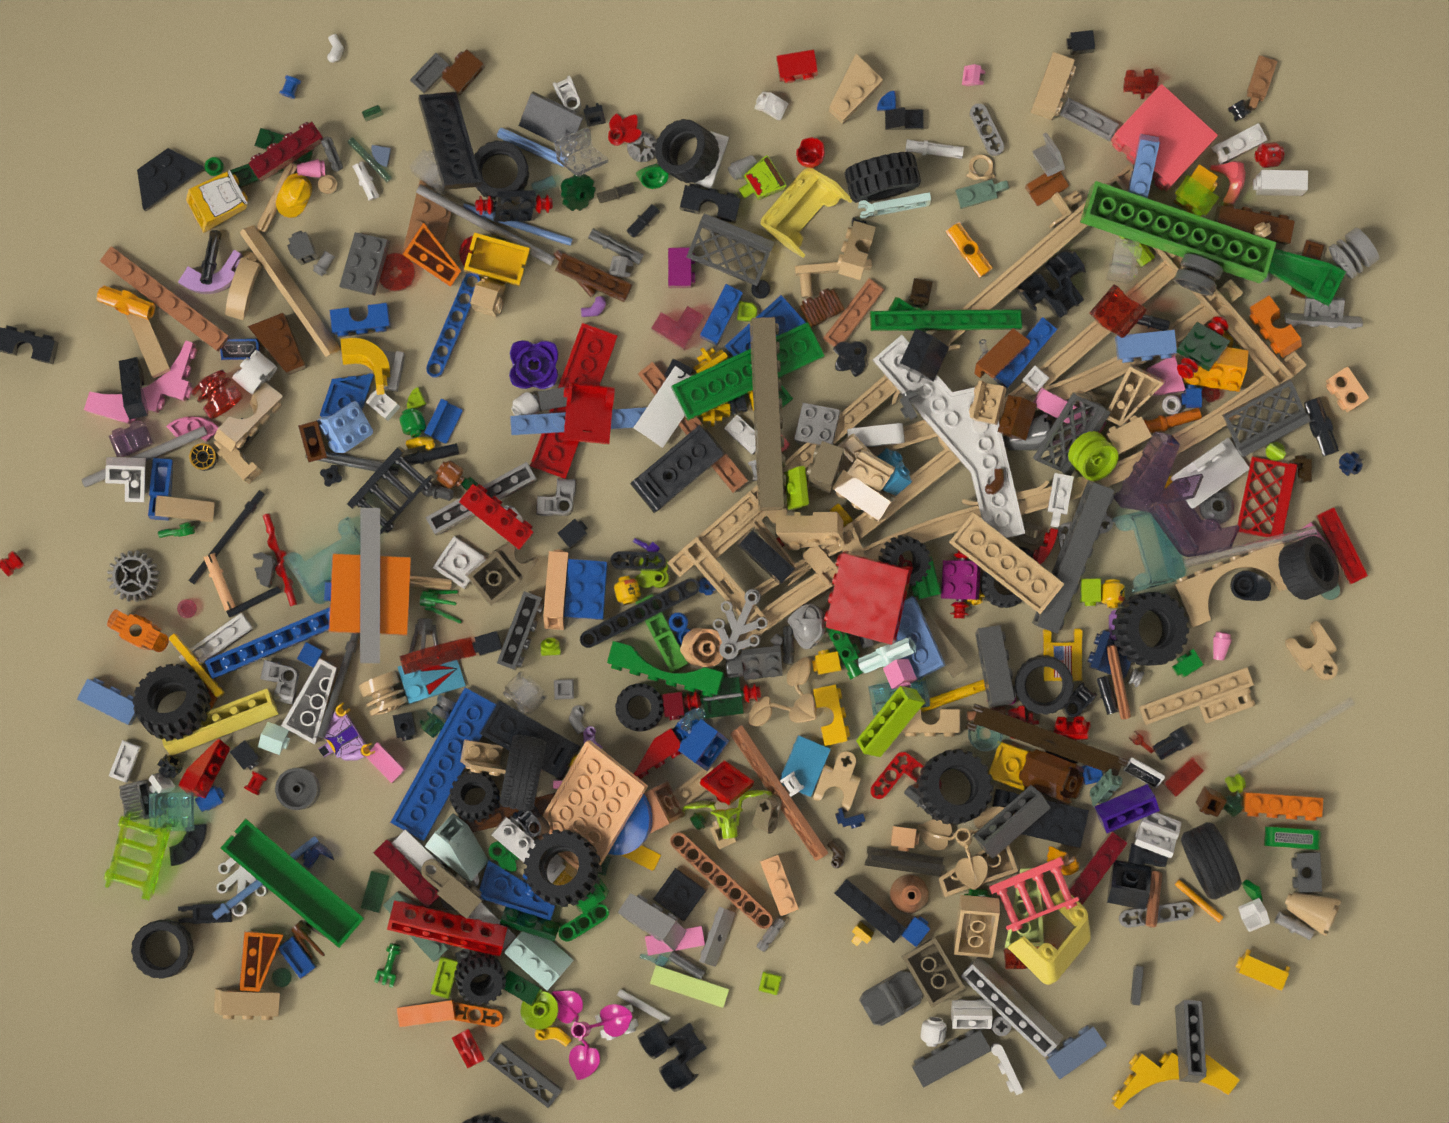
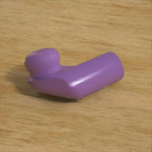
M598 296L591 307L581 308L582 317L599 316L606 307L605 298Z
M593 726L585 728L583 731V743L585 744L586 741L591 740L602 749L603 747L595 741L596 729Z

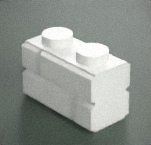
M983 999L976 1001L952 1000V1029H991L992 1006Z

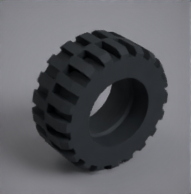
M895 152L863 160L853 164V166H849L844 174L850 199L855 203L862 200L871 202L897 196L915 189L921 183L916 158L911 152Z
M1160 592L1139 593L1130 596L1129 600H1124L1121 603L1122 608H1117L1115 612L1117 618H1114L1112 621V625H1115V630H1112V636L1116 637V640H1114L1115 646L1121 648L1119 652L1122 656L1127 655L1126 659L1128 661L1135 662L1137 665L1167 664L1168 661L1176 659V654L1182 653L1184 650L1182 645H1186L1188 641L1186 634H1189V628H1187L1186 623L1189 621L1188 617L1183 615L1185 613L1184 608L1177 606L1179 602L1175 598L1170 599V595L1161 594ZM1147 611L1155 613L1162 625L1161 638L1154 647L1146 645L1139 633L1140 620Z
M166 664V667L162 668V666L155 668V671L148 672L146 674L147 677L140 680V686L136 687L134 691L136 695L133 697L134 713L144 728L158 739L165 738L172 741L173 738L179 740L184 735L189 736L193 734L192 731L198 730L202 726L201 722L206 721L208 717L206 712L209 713L211 708L209 704L211 697L207 687L196 672L188 666L184 667L182 664H176L175 666L173 664ZM177 691L186 692L185 700L177 709L168 713L158 712L160 702L167 695Z
M950 749L934 756L922 767L921 775L917 778L919 788L916 791L917 795L920 794L921 797L919 799L920 805L924 804L926 807L924 811L927 814L931 813L933 815L932 819L936 821L941 820L943 824L947 825L950 823L959 825L977 818L987 809V804L992 799L990 793L994 791V785L990 783L993 777L992 774L988 775L986 770L989 768L986 764L982 765V759L979 756L974 757L972 752H963L962 749L953 751ZM955 769L962 772L970 783V797L961 805L949 803L940 792L939 780L941 775L947 770Z
M558 829L553 830L552 834L547 832L542 835V840L537 838L533 842L535 844L534 848H529L527 851L530 854L529 858H525L524 864L527 865V868L524 869V875L527 876L526 882L532 888V891L545 902L554 906L568 907V904L574 906L579 904V900L585 901L588 899L587 894L589 892L593 894L596 890L594 888L595 883L599 884L601 878L598 877V873H602V867L599 865L601 859L596 853L595 847L580 834L566 829L563 832ZM564 851L573 852L579 860L577 874L570 882L564 885L552 884L547 877L549 862L558 853Z

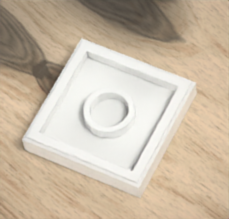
M454 536L433 568L465 589L470 582L465 574L482 561L485 556Z

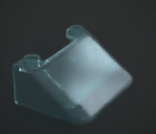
M1161 506L1112 519V522L1116 524L1119 530L1134 531L1145 572L1138 574L1133 580L1134 589H1132V593L1172 583L1185 576V566L1170 514L1166 508Z
M349 516L338 524V532L342 538L307 561H304L302 556L295 552L283 557L312 601L317 604L327 602L324 601L325 580H331L332 555H360V531Z

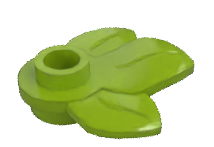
M658 557L656 561H650L648 559V562H652L656 566H658V563L662 562ZM640 558L639 566L643 564V558ZM666 564V567L661 571H641L634 579L643 588H650L652 586L663 588L669 582V575L667 573L669 565ZM661 575L662 579L656 581L657 576Z

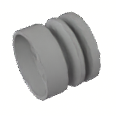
M1357 227L1345 235L1347 244L1339 239L1336 241V244L1329 246V252L1338 268L1346 271L1345 275L1350 279L1355 278L1357 272H1363L1361 263L1366 267H1370L1379 260L1376 248L1369 238Z

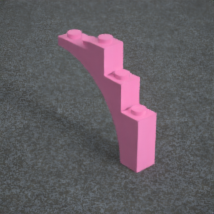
M185 341L180 355L170 367L171 371L142 388L147 402V410L159 413V410H162L165 404L164 395L185 402L187 398L191 397L193 391L192 383L186 381L185 378H188L190 375L191 367L189 365L191 359L194 360L197 353L194 343ZM89 392L84 407L85 411L130 425L132 421L136 420V418L129 420L123 407L122 394Z

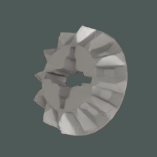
M642 132L639 139L627 144V150L630 157L635 161L647 162L655 156L657 142L653 135ZM644 139L645 145L650 148L644 149L642 154H640V148L634 145H640Z

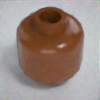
M451 460L443 461L435 473L437 481L448 489H452L455 485L459 487L464 480L462 476L463 468Z

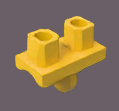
M702 347L700 349L702 355L697 357L699 364L693 367L696 373H699L727 360L728 356L722 349L715 353L713 348L706 351Z
M723 404L698 417H703V421H711V427H715V421H722V417H730V404Z

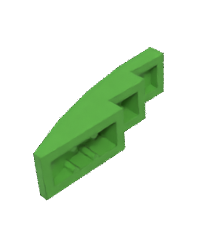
M651 593V594L645 596L644 598L638 600V602H635V603L638 604V603H640V602H642V601H644V600H646V599L652 597L653 594ZM654 599L652 601L653 607L656 609H660L656 600ZM639 607L638 609L642 617H644L645 610ZM662 612L645 620L670 672L688 664Z

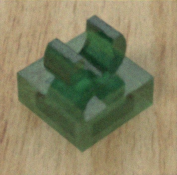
M428 712L429 718L425 722L420 720L421 728L434 738L442 730L445 723L434 713Z
M1239 793L1233 797L1228 795L1225 797L1227 802L1223 809L1232 817H1235L1244 808L1240 804L1244 797Z

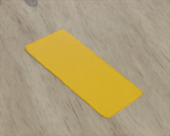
M642 845L638 849L622 855L651 871H654L661 857L660 854Z

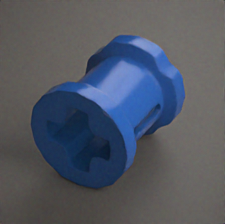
M286 75L285 84L279 93L285 97L295 99V92L302 81Z

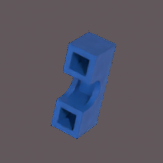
M725 284L700 334V338L718 346L727 324L743 296V292Z
M387 303L368 305V315L363 321H354L349 307L330 310L332 333L337 335V337H347L349 333L356 332V335L368 334L370 330L380 333L386 332L387 328H391L389 306Z

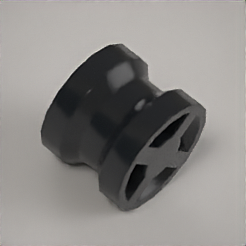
M1244 99L1228 108V111L1233 114L1235 122L1252 113L1246 107Z
M744 395L729 402L733 415L740 411L748 412Z

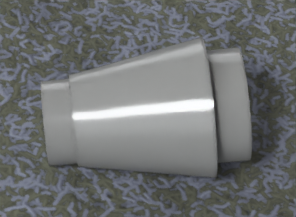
M752 155L731 163L728 171L735 180L742 179L757 164V161Z

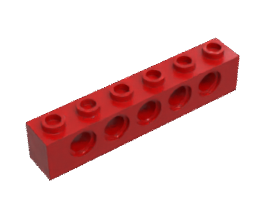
M394 900L387 930L500 957L507 927Z

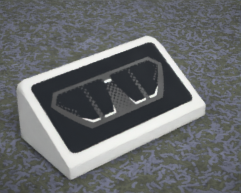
M1133 757L1128 759L1127 767L1123 768L1125 772L1153 788H1157L1165 778V775Z

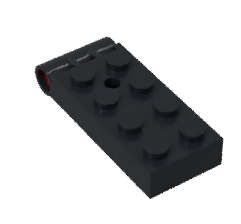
M700 424L635 478L630 485L652 512L656 513L727 453L706 427ZM669 472L673 474L672 479L668 478Z
M499 699L479 732L484 737L509 751L512 738L517 734L543 739L546 742V748L541 769L562 780L572 759L580 748L576 743Z
M996 789L992 807L1005 808L1020 794ZM1047 801L1051 808L1021 833L1081 848L1089 810Z

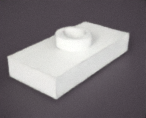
M122 740L109 776L128 783L141 746Z

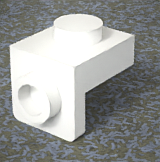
M762 92L756 100L755 109L765 112L776 120H781L789 103L773 93Z
M376 390L371 393L366 401L387 421L400 408L385 393L377 395Z

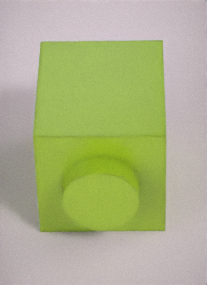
M1080 579V603H1085V606H1096V603L1101 602V579Z

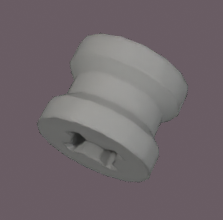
M997 1016L992 1020L991 1028L998 1036H1005L1010 1032L1011 1024L1002 1016Z

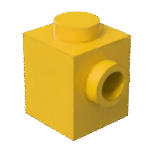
M829 649L818 651L815 660H812L813 671H817L818 675L841 671L838 652L830 653Z

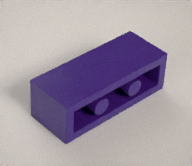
M1148 784L1095 806L1099 822L1106 833H1110L1160 811L1156 797Z

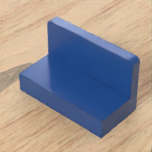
M440 399L424 433L447 444L463 410L444 399Z

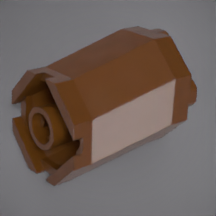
M1036 749L1034 752L1029 751L1027 753L1024 767L1019 773V780H1022L1023 786L1027 788L1032 785L1044 795L1071 804V799L1079 797L1084 777H1081L1080 772L1084 773V770L1077 764Z

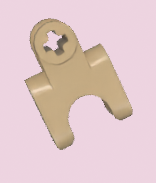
M1314 621L1310 625V630L1314 635V644L1311 648L1301 647L1293 638L1285 640L1286 647L1304 672L1312 668L1322 680H1329L1337 675V665L1330 656L1337 649L1319 622ZM1324 666L1330 667L1331 670H1329V674L1323 673V671L1325 670Z
M841 752L836 759L834 768L824 765L813 800H821L825 791L835 786L843 792L844 797L841 805L843 811L848 812L850 810L861 777L852 774L856 765V758L851 752ZM846 756H850L849 760H851L852 763L843 766L841 758H846Z

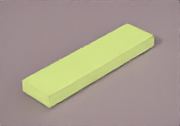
M658 965L655 966L650 981L652 985L722 1008L729 992L728 988Z

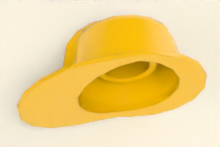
M298 173L291 174L285 179L276 198V208L281 215L293 218L303 212L312 193V185L306 176H298Z

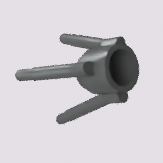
M420 618L418 619V624H415V631L407 658L408 663L411 662L418 633L422 635L421 656L425 655L426 635H431V632L436 654L440 653L436 625H433V619Z

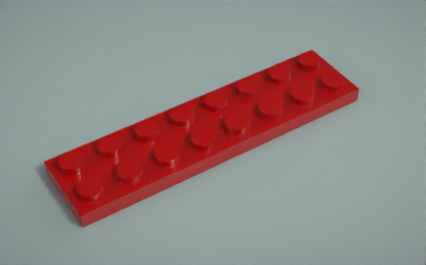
M582 323L558 388L568 386L569 382L600 386L618 335ZM566 407L551 409L549 414L566 413ZM564 432L541 434L530 467L566 479L579 441L563 440Z

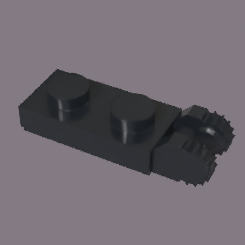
M222 903L178 906V911L181 912L193 910V918L181 917L178 919V923L233 922V917L230 909L228 914H223L217 920L214 918L212 913L220 908Z

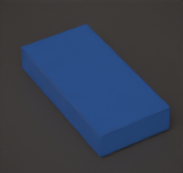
M294 936L278 947V950L300 979L316 968Z

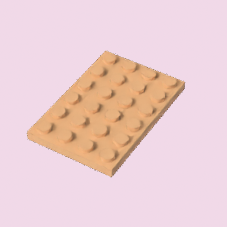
M591 740L585 742L542 815L549 823L548 833L552 834V831L557 829L563 832L566 829L580 834L597 850L596 853L600 856L601 862L599 865L601 866L648 785ZM537 824V826H536V830H537V831H539V825H538V824ZM536 836L540 840L543 839L542 836ZM564 851L558 853V855L578 870L579 860L573 852Z

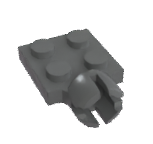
M780 646L741 650L742 653L737 654L733 659H725L727 675L730 678L744 676L745 680L783 676Z

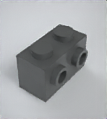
M298 231L293 233L291 238H288L290 242L287 245L288 250L300 265L319 259L311 237L307 232Z

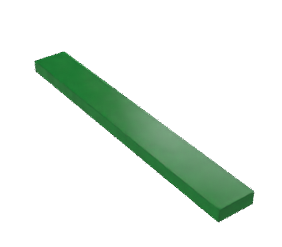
M1021 309L870 311V331H915L916 328L921 331L1021 330L1022 311Z

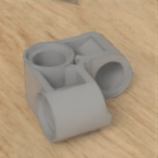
M557 478L556 496L543 497L537 495L536 515H570L574 509L576 479ZM562 502H568L570 504V507L567 511H561L559 509V506Z
M264 660L260 679L278 682L274 693V701L293 705L299 680L298 670L278 662ZM287 670H291L294 673V678L291 681L285 678Z

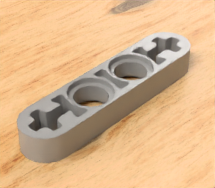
M1188 902L1159 905L1157 924L1189 919L1194 914V908ZM1183 905L1186 908H1190L1186 916L1183 913H1176L1178 917L1174 918L1175 911L1173 906H1176V910L1183 909ZM1147 907L1145 910L1136 908L1122 911L1119 915V923L1126 928L1146 925V922L1141 918V914L1147 910ZM1163 908H1169L1171 911V916L1167 919L1162 918L1160 915ZM1138 911L1140 923H1136V919L1130 920V924L1122 920L1126 916L1125 914L1128 913L1132 917L1136 916L1134 912Z

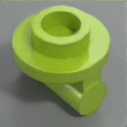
M1279 442L1269 443L1266 447V456L1272 461H1279L1286 455L1284 446Z
M553 637L543 640L541 642V656L561 655L560 642Z
M1239 773L1235 774V777L1228 776L1225 778V783L1231 792L1238 791V793H1242L1243 788L1246 787L1245 779Z

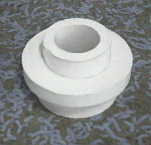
M1174 395L1167 396L1162 402L1163 410L1170 415L1178 413L1182 406L1181 400ZM1169 402H1173L1175 404V407L1173 409L1169 408Z

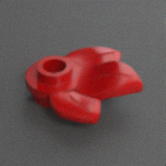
M616 113L610 119L608 140L612 145L619 146L624 142L632 143L640 138L642 131L637 129V115H630L622 119Z

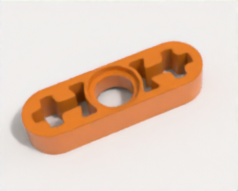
M454 1002L455 1007L459 1006L461 1011H465V1007L469 1008L466 1013L467 1019L463 1018L464 1014H458L455 1019L456 1021L489 1027H497L503 1021V1014L497 1009ZM471 1010H479L481 1013L480 1019H471ZM484 1010L488 1011L486 1014L488 1016H492L493 1013H497V1017H499L500 1020L496 1021L495 1024H493L491 1019L486 1018V1022H482L484 1018Z

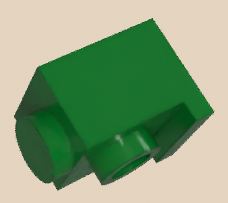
M1194 649L1188 651L1189 656L1185 653L1176 659L1178 663L1174 664L1172 669L1177 676L1181 675L1184 678L1204 665Z

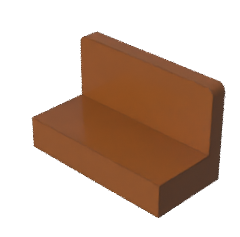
M1062 171L1051 176H1047L1044 173L1026 184L1025 189L1036 206L1051 199L1055 193H1060L1069 187L1061 174Z

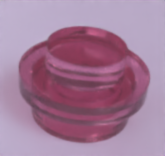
M184 599L178 604L177 611L181 617L191 618L195 615L197 607L192 600Z

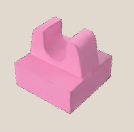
M976 64L964 66L962 85H983L984 81L979 79L980 75L985 74V71L981 69L980 65Z

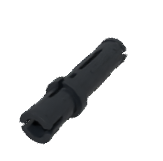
M218 230L210 231L205 258L201 264L202 274L200 281L205 285L212 284L213 273L217 267L216 258L222 233Z
M455 443L425 451L417 450L416 453L403 456L410 465H424L425 462L460 454L458 445Z

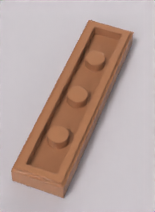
M869 278L824 336L823 340L833 347L840 342L846 341L883 293L884 289Z

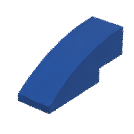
M153 458L149 489L148 516L150 520L169 521L170 517L155 516L157 496H172V459Z

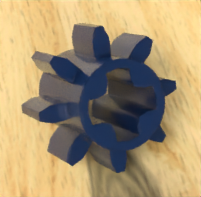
M1354 451L1351 454L1344 453L1339 459V469L1347 476L1351 473L1354 475L1358 474L1363 467V459Z

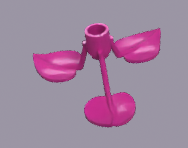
M570 990L553 991L551 995L556 999L559 1009L557 1018L563 1023L573 1022L574 1025L571 1028L572 1035L575 1038H579L578 1040L582 1041L585 1045H577L569 1053V1063L576 1079L582 1080L593 1074L600 1064L599 1051L596 1048H589V1044L584 1037L590 1034L592 1028L604 1025L605 1033L609 1036H621L628 1030L633 1016L626 1007L611 1004L605 1006L600 1011L602 1022L589 1025L587 1022H579L578 1013L583 1010L581 996Z

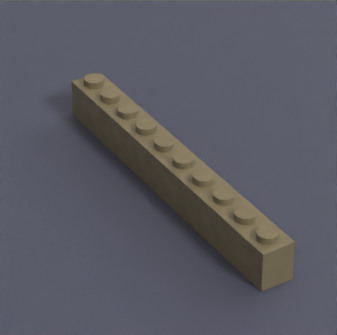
M775 317L752 318L750 320L759 511L782 510L784 505L787 504V494L783 493V486H786V475L782 474V467H785V456L781 455V448H784V436L780 434V429H783V417H780L779 410H782V398H779L778 391H781V379L778 380L777 373L780 372V361H777V353H779L780 346L779 342H776L779 326L778 323H775Z

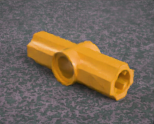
M960 222L946 231L949 238L960 251L961 256L968 262L978 278H981L993 269L979 250L977 243L971 239ZM972 246L974 253L968 255L965 253L964 248Z
M103 285L97 292L98 302L114 307L125 315L133 314L149 320L155 313L154 303L140 299L129 291L122 290L121 292Z

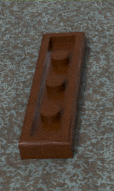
M565 253L562 254L555 269L560 274L622 302H625L633 285Z

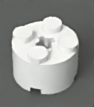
M255 350L250 359L246 358L241 363L240 367L242 369L238 370L232 379L253 395L261 385L272 378L277 370V366L261 352Z

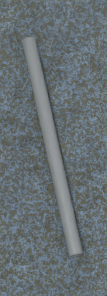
M421 184L419 185L416 193L506 242L530 248V255L551 266L555 258L554 256Z

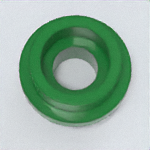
M211 157L205 162V171L210 176H218L224 170L223 162L217 157ZM213 164L218 165V168L216 170L211 169V166Z

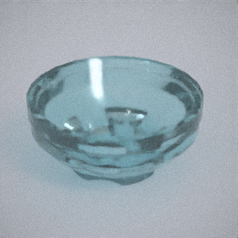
M977 725L975 732L968 730L970 743L980 751L995 749L1003 739V734L990 729V737L986 740L981 739L979 731L984 727Z

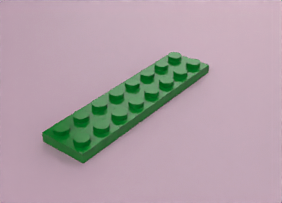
M808 322L776 337V342H779L780 346L779 353H777V361H780V372H777L778 379L825 356ZM751 349L671 385V389L687 421L753 391Z

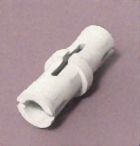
M364 162L353 165L352 167L359 179V185L363 187L368 201L378 198L380 195L372 182L373 177L369 176Z

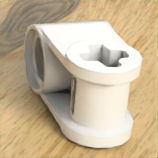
M570 75L563 81L552 83L563 106L578 113L581 110V102ZM571 100L577 101V105L573 108L567 106Z

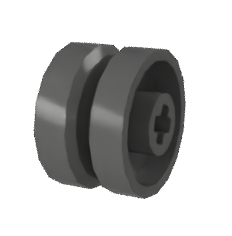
M1184 254L1180 263L1183 269L1177 271L1174 281L1193 292L1212 296L1217 287L1213 280L1220 279L1223 268L1206 258L1193 254Z
M292 768L279 776L275 785V793L278 801L284 807L291 810H303L316 803L320 796L321 787L318 778L313 772L304 768ZM295 786H300L298 793H296L297 790H294Z

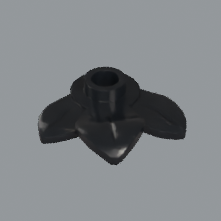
M843 341L834 346V352L839 355L835 363V370L847 371L850 369L854 377L859 376L865 368L864 357L867 354L865 344L860 341L852 343ZM860 348L861 352L860 354H855L854 350Z

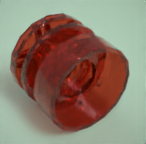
M223 369L205 377L191 392L194 397H198L197 402L199 404L208 401L203 410L211 420L226 413L243 398V395L236 386L226 388L230 384L231 379L229 377L225 378L227 374Z

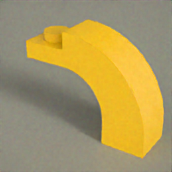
M340 339L343 365L362 364L369 367L375 375L377 395L384 394V387H388L387 377H391L389 362L384 352L377 345L364 339Z

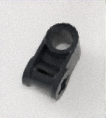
M1082 682L1073 692L1069 703L1062 709L1064 715L1068 718L1078 716L1094 700L1097 693L1090 691L1085 686V683ZM1069 704H1074L1077 707L1075 714L1068 712Z
M535 805L531 811L519 810L513 813L514 819L530 836H542L549 831L548 821L542 816ZM537 823L539 825V831L536 830Z

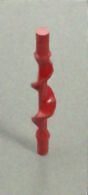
M270 513L264 514L262 516L266 532L269 534L267 544L275 552L278 562L275 571L284 581V593H286L289 605L292 607L297 605L292 587L293 580L288 577L284 566L287 553L279 549Z

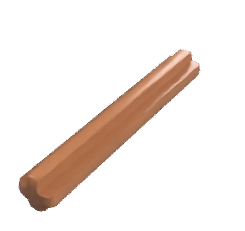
M1115 644L1108 645L1106 649L1120 718L1129 719L1131 715L1117 647Z

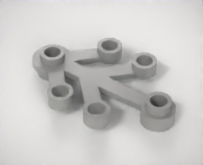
M749 589L745 593L746 603L738 621L733 612L732 602L724 601L721 604V610L725 612L732 629L730 639L724 628L725 621L722 618H717L713 622V627L718 630L722 641L719 648L720 654L726 659L736 657L740 649L748 646H757L760 643V637L757 634H752L748 639L737 642L741 634L757 628L764 629L768 625V620L765 617H759L756 621L745 625L753 605L757 604L761 599V594L757 589ZM749 594L755 595L754 601L749 599ZM725 603H728L730 605L729 610L724 609L723 606ZM760 619L765 621V626L759 625ZM716 621H721L722 627H717ZM752 637L757 638L758 642L756 644L751 642ZM727 646H730L732 648L731 653L726 652L725 649Z

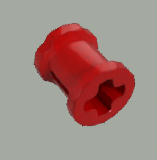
M252 771V777L244 788L259 796V791L268 778Z

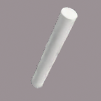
M619 990L618 997L658 1020L664 1021L665 1024L669 1022V1016L624 990Z

